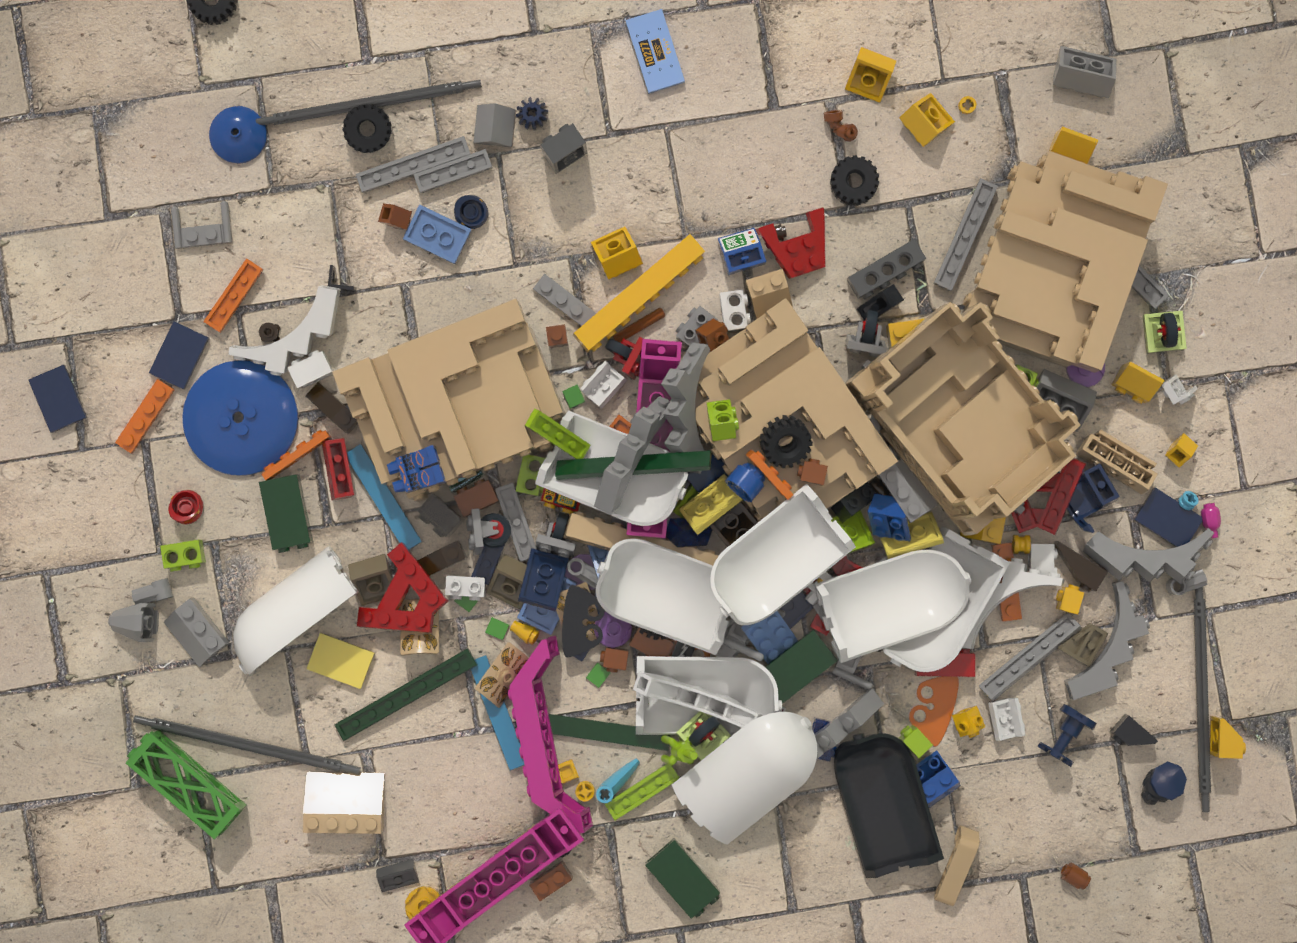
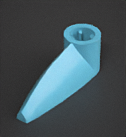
M637 758L624 765L598 787L596 792L598 801L608 803L613 799V796L624 786L640 764ZM602 789L604 791L606 789L609 790L608 798L606 796L604 798L601 797Z

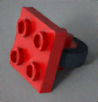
M639 336L636 344L624 338L620 343L609 339L605 348L614 354V361L624 365L622 372L627 377L635 380L636 377H639L642 339L644 338Z

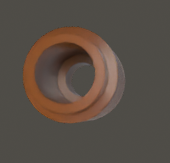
M1072 862L1065 864L1061 869V878L1077 889L1081 888L1084 890L1091 881V876L1088 875V872Z

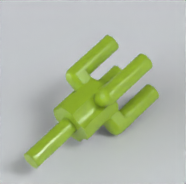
M666 735L661 737V741L671 747V756H661V761L674 765L677 761L693 764L698 754L691 747L692 743L688 740L689 737H687L685 742L680 738V741L677 742L674 738Z

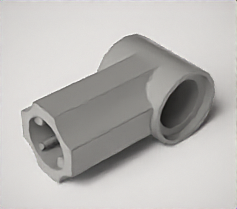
M579 558L570 559L567 563L568 572L596 589L598 579L595 569ZM574 561H578L581 564V569L578 572H573L570 568L571 563Z
M1200 569L1195 571V574L1189 581L1185 579L1180 584L1179 591L1176 592L1173 589V584L1176 582L1173 578L1167 581L1166 589L1170 594L1182 595L1185 592L1208 585L1207 578L1203 570Z
M168 578L132 590V599L135 605L173 597Z

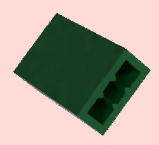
M295 474L259 482L272 550H278V553L290 551L289 547L297 546V549L309 547L308 543H313L300 475Z
M812 629L776 659L767 664L765 668L776 681L778 700H782V703H784L838 660Z
M675 838L645 862V866L690 918L694 916L696 918L705 911L704 907L709 903L712 905L720 898L718 896L720 890Z

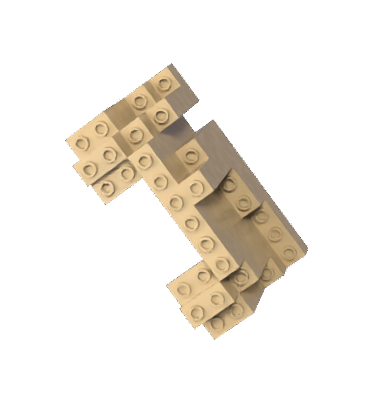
M1048 151L1039 158L1036 166L1020 161L1011 168L1007 178L1010 180L1007 187L1009 195L1007 199H1003L1000 210L1003 211L1002 215L1000 214L997 217L993 227L996 229L995 234L990 236L987 247H990L988 254H984L980 263L983 266L981 273L977 272L974 283L977 285L971 293L966 294L962 305L965 306L964 311L980 302L990 309V314L993 318L987 323L996 328L997 335L1000 337L997 341L1001 345L1065 368L1074 365L1095 373L1101 371L1104 366L1148 239L1145 238L1150 224L1156 220L1168 183L1148 176L1141 179L1121 171L1114 174Z
M785 298L767 310L764 315L747 325L744 330L708 353L699 376L696 391V426H699L703 433L700 435L705 443L710 442L713 446L711 451L716 459L719 460L721 458L725 464L722 467L729 476L738 465L742 466L744 463L754 465L745 455L750 450H753L755 453L759 451L766 458L759 441H761L760 434H764L762 429L769 427L767 424L769 421L774 423V418L779 417V419H782V415H787L789 419L790 416H794L796 420L799 418L811 434L813 445L810 446L811 452H806L807 458L806 460L802 458L800 465H803L804 461H808L811 458L820 460L821 465L828 466L824 485L820 486L799 481L800 476H797L799 465L797 463H793L794 467L789 468L788 465H786V468H781L780 465L778 467L774 466L767 458L764 462L768 467L772 465L778 471L777 477L781 481L786 480L792 487L790 491L793 494L805 484H808L824 506L829 508L897 463L898 460L820 347L817 348L807 333L808 329ZM730 399L731 407L736 408L739 430H735L736 438L712 441L706 402ZM785 436L780 439L778 444L779 446L788 445L793 438L792 436ZM766 477L763 482L764 488L752 502L746 501L750 508L754 507L756 509L754 510L756 513L754 517L758 522L787 500Z
M517 299L388 349L387 354L371 359L368 357L332 372L340 394L345 396L352 417L357 419L381 484L388 487L391 486V488H393L392 482L402 478L400 472L390 475L387 464L396 461L397 457L431 445L436 447L440 460L439 464L442 467L447 486L458 483L459 478L468 479L474 477L479 470L483 469L486 472L494 469V464L502 462V464L513 461L512 457L527 456L532 453V449L543 452L549 451L554 448L553 444L526 427L525 424L534 408L556 422H560L566 414L534 331L528 325L521 304ZM446 483L410 493L405 491L408 499L420 502L428 499L427 495L440 490V486Z
M949 302L937 308L892 348L851 377L845 385L867 416L872 414L882 426V429L879 430L881 435L964 536L979 533L993 519L1009 516L1068 464L1076 455L1073 452V447L1064 440L1081 425L1078 422V417L1069 410L1060 412V407L1054 401L1043 400L1039 395V390L1027 381L1026 374L1015 366L1014 359L1005 354L1002 350L1003 346L997 341L1000 337L997 335L996 328L987 323L993 317L990 314V309L985 304L980 302L960 314L961 310L959 307Z

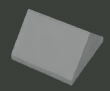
M496 103L477 105L473 143L512 148L516 110Z

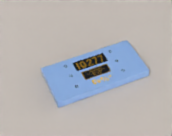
M662 9L625 20L648 94L685 83Z

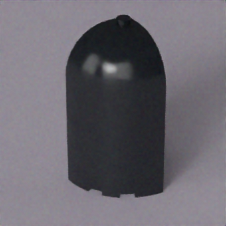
M864 733L854 735L852 740L840 744L834 756L835 777L865 877L878 878L899 871V866L909 865V868L931 865L943 860L944 856L916 763L906 744L899 738L886 733L867 736Z

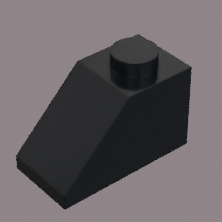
M893 284L857 308V311L863 320H865L868 310L878 312V317L904 301V299Z
M1124 714L1110 730L1114 735L1112 738L1120 745L1122 743L1128 746L1148 745L1158 742L1157 739L1127 714Z

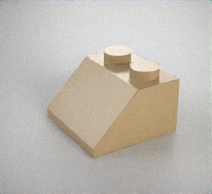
M783 269L745 281L756 319L785 298L793 307Z

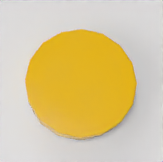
M421 886L411 891L405 900V911L408 918H413L439 897V892L428 886Z

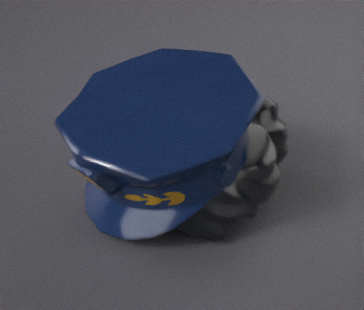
M1167 761L1151 769L1142 783L1144 791L1141 793V797L1144 803L1155 805L1158 801L1166 802L1184 794L1187 778L1182 767Z

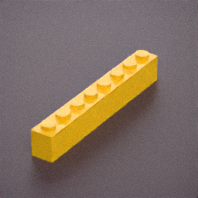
M689 234L573 333L574 338L587 353L590 350L595 352L602 346L601 341L604 338L609 340L617 333L615 329L618 326L624 327L631 321V315L641 313L646 308L644 306L645 303L649 300L651 302L655 301L660 296L658 292L663 288L669 289L675 283L673 280L678 275L681 278L689 271L688 267L692 263L697 265L703 259L702 255L705 250Z

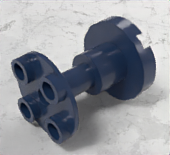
M1063 704L1060 711L1067 715L1060 727L1063 732L1053 748L1042 742L1037 747L1045 752L1051 750L1049 753L1051 756L1058 760L1062 757L1061 761L1072 767L1074 762L1062 754L1072 738H1078L1084 726L1094 730L1097 723L1070 706Z

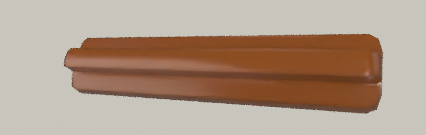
M658 308L620 330L613 336L614 340L620 343L623 338L628 339L664 318L665 313L663 309Z

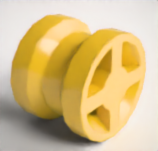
M1013 535V554H1018L1019 552L1030 554V535H1024L1023 537Z
M589 781L580 782L575 790L576 797L583 802L591 800L595 793L594 785Z

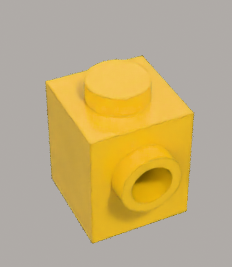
M1183 433L1170 445L1165 456L1180 468L1193 456L1198 445Z
M1070 584L1068 587H1062L1056 595V601H1058L1056 609L1078 615L1084 592L1079 591L1080 587Z

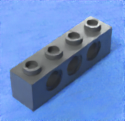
M913 239L849 276L847 281L858 299L863 297L865 300L874 294L873 290L878 287L882 290L890 285L889 281L896 278L899 280L907 275L906 271L911 268L915 271L922 267L926 257L916 240ZM900 257H906L909 264L907 266L901 265L899 262ZM884 266H889L892 269L891 275L883 273L882 269ZM873 276L876 283L874 285L867 284L866 277Z

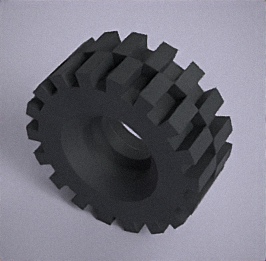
M186 0L190 11L203 23L207 22L208 25H213V23L219 25L222 20L224 22L228 21L227 17L234 15L232 11H236L237 6L235 3H238V0H219L216 5L209 6L204 0Z
M359 105L348 112L343 121L342 130L345 140H347L350 147L352 146L354 150L361 153H373L380 150L387 144L392 134V124L388 114L376 105ZM370 121L373 123L375 131L371 136H364L360 132L362 122Z
M853 155V157L848 156L844 160H840L833 169L830 179L831 191L834 192L836 199L839 198L841 203H848L849 206L853 204L859 206L862 203L868 202L874 196L879 186V173L876 171V166L872 165V161L865 160L863 156L859 158L857 155ZM852 173H857L862 177V184L857 188L851 187L847 182L848 176Z
M782 415V419H779V417L774 418V423L769 421L767 423L769 427L762 429L764 434H760L761 441H759L768 461L776 467L780 465L781 468H786V465H788L789 468L794 467L793 463L799 465L802 458L806 460V452H811L810 446L813 445V442L805 424L799 418L796 420L794 416H790L789 419L787 415ZM792 436L793 439L788 445L779 446L778 443L781 438Z

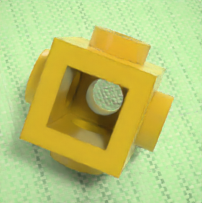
M977 705L962 709L952 715L960 737L967 735L969 738L975 737L980 734L979 731L985 728Z

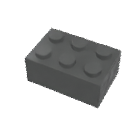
M573 123L571 125L565 124L558 130L559 133L554 136L549 135L542 140L541 149L543 156L555 174L588 153L586 142Z

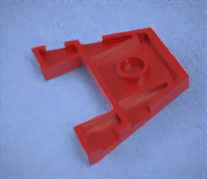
M824 207L806 213L811 229L810 233L779 242L773 223L755 229L757 234L765 241L766 247L772 251L776 257L775 260L789 279L825 267Z

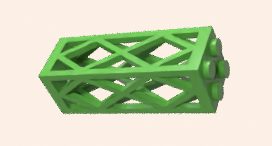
M159 730L146 733L140 740L142 744L132 749L127 755L129 759L126 761V764L213 839L222 835L247 806V804ZM149 756H152L156 771L151 766ZM158 758L172 760L177 778L163 776ZM179 764L183 767L186 779H183ZM191 775H193L198 781L192 780ZM175 787L181 788L182 793H180ZM187 789L191 792L194 804L190 801ZM196 791L211 793L216 811L201 808ZM218 798L221 799L224 812L221 810Z

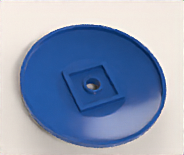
M251 361L225 362L206 371L191 387L183 407V429L192 451L209 467L230 475H251L264 471V468L271 463L276 464L280 457L287 453L291 447L298 427L297 404L288 384L282 377L270 374V371L265 370L264 365ZM237 412H241L244 415V419L240 423L234 421V415Z

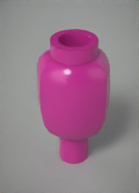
M1215 503L1203 504V509L1201 510L1203 526L1206 530L1209 528L1214 532L1212 538H1218L1217 530L1221 525L1220 510L1215 506Z

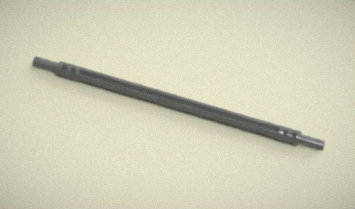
M481 80L463 83L457 81L274 113L273 116L258 118L255 121L260 125H279L348 113L353 108L364 104L382 107L462 93L463 90L479 88L482 85Z
M1203 587L1195 589L1196 599H1194L1199 793H1201L1202 812H1210L1211 772L1206 599H1203Z
M135 715L133 723L150 726L154 730L331 771H344L359 775L361 767L344 764L340 760L159 718L150 719Z

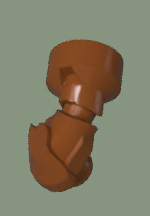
M831 110L823 113L824 121L829 124L831 129H834L832 132L836 133L837 136L848 142L853 141L857 137L858 129L854 124H840V121L843 119L842 110Z

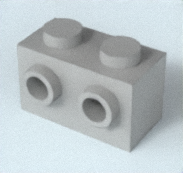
M701 306L697 309L694 307L687 315L689 320L686 324L682 322L675 332L678 333L676 338L687 347L692 342L699 343L695 330L713 318L717 321L718 319Z

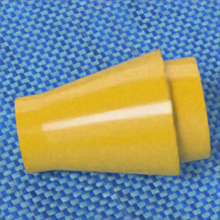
M516 620L510 627V631L526 644L533 645L540 634L536 627L517 622Z

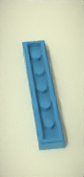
M362 444L348 451L349 463L399 543H404L409 550L421 543L422 540L388 486L381 484L375 466Z
M487 655L475 659L478 665L471 668L476 684L479 683L491 666ZM480 693L509 769L513 770L523 766L524 759L521 758L519 748L521 747L520 740L516 737V730L505 701L498 708Z

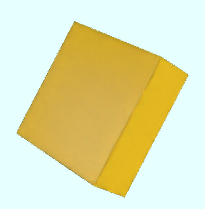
M572 759L558 764L562 784L579 777Z

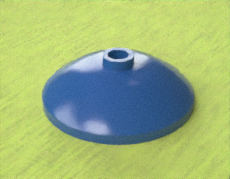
M233 106L222 110L213 119L209 130L210 143L215 153L225 161L237 164L246 163L256 158L264 149L267 140L266 126L260 125L255 121L261 117L252 109L243 106ZM238 129V134L233 135V130Z

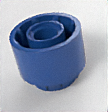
M744 463L742 466L738 465L725 482L740 498L747 502H752L764 488L765 476L751 463Z

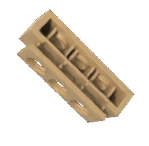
M1101 429L1094 435L1092 433L1088 435L1076 453L1077 456L1094 466L1101 464L1105 473L1140 494L1150 489L1158 474L1151 470L1157 463Z

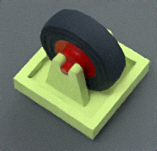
M1183 311L1143 315L1147 353L1187 349Z
M700 711L676 732L678 737L684 742L689 737L688 740L692 743L691 747L695 749L700 761L731 737L729 732L714 716Z

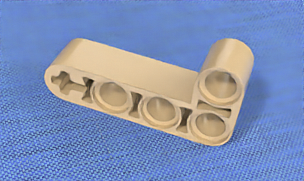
M961 825L957 829L954 839L955 846L934 895V900L950 906H954L980 843L978 831Z

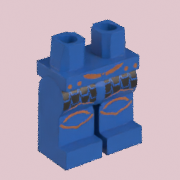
M434 445L397 457L396 461L387 464L390 475L399 472L401 474V480L392 482L396 493L405 491L410 493L446 483Z

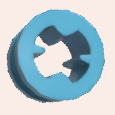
M1191 491L1184 492L1178 500L1180 506L1188 511L1192 510L1199 502L1197 495Z

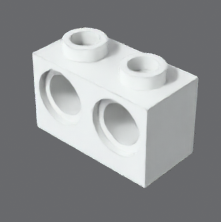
M743 290L721 292L719 296L722 319L728 332L744 330L751 323L750 313H746L745 306H748L747 294H743ZM737 297L740 304L738 306H731L729 299ZM733 316H740L742 323L734 325L731 318Z

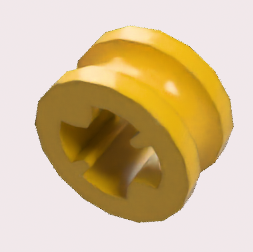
M970 96L962 98L958 104L960 112L963 114L972 113L976 109L975 99ZM966 100L970 101L969 104L972 103V107L969 110H965L966 107L963 108L962 106Z

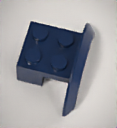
M1101 464L1082 473L1067 508L1075 523L1083 531L1094 533L1095 531L1084 518L1116 502L1120 497Z

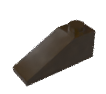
M319 382L307 393L306 397L345 433L349 434L358 424L357 419L352 417L350 409Z
M456 541L417 561L427 574L431 576L467 559V556L460 541Z
M1055 541V548H1057L1060 557L1075 581L1080 583L1079 587L1088 593L1090 590L1096 592L1108 571L1061 542Z

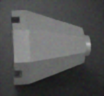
M139 603L113 611L112 615L109 616L108 624L112 631L137 642H153L154 638L151 637L158 632L159 613L158 610L153 609V607H156L155 603Z

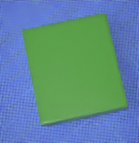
M578 384L562 391L570 408L585 402Z
M462 596L461 600H454L468 612L478 602L477 600H469V596Z
M492 617L485 633L503 640L509 624Z
M597 662L586 678L599 688L611 672L606 671Z

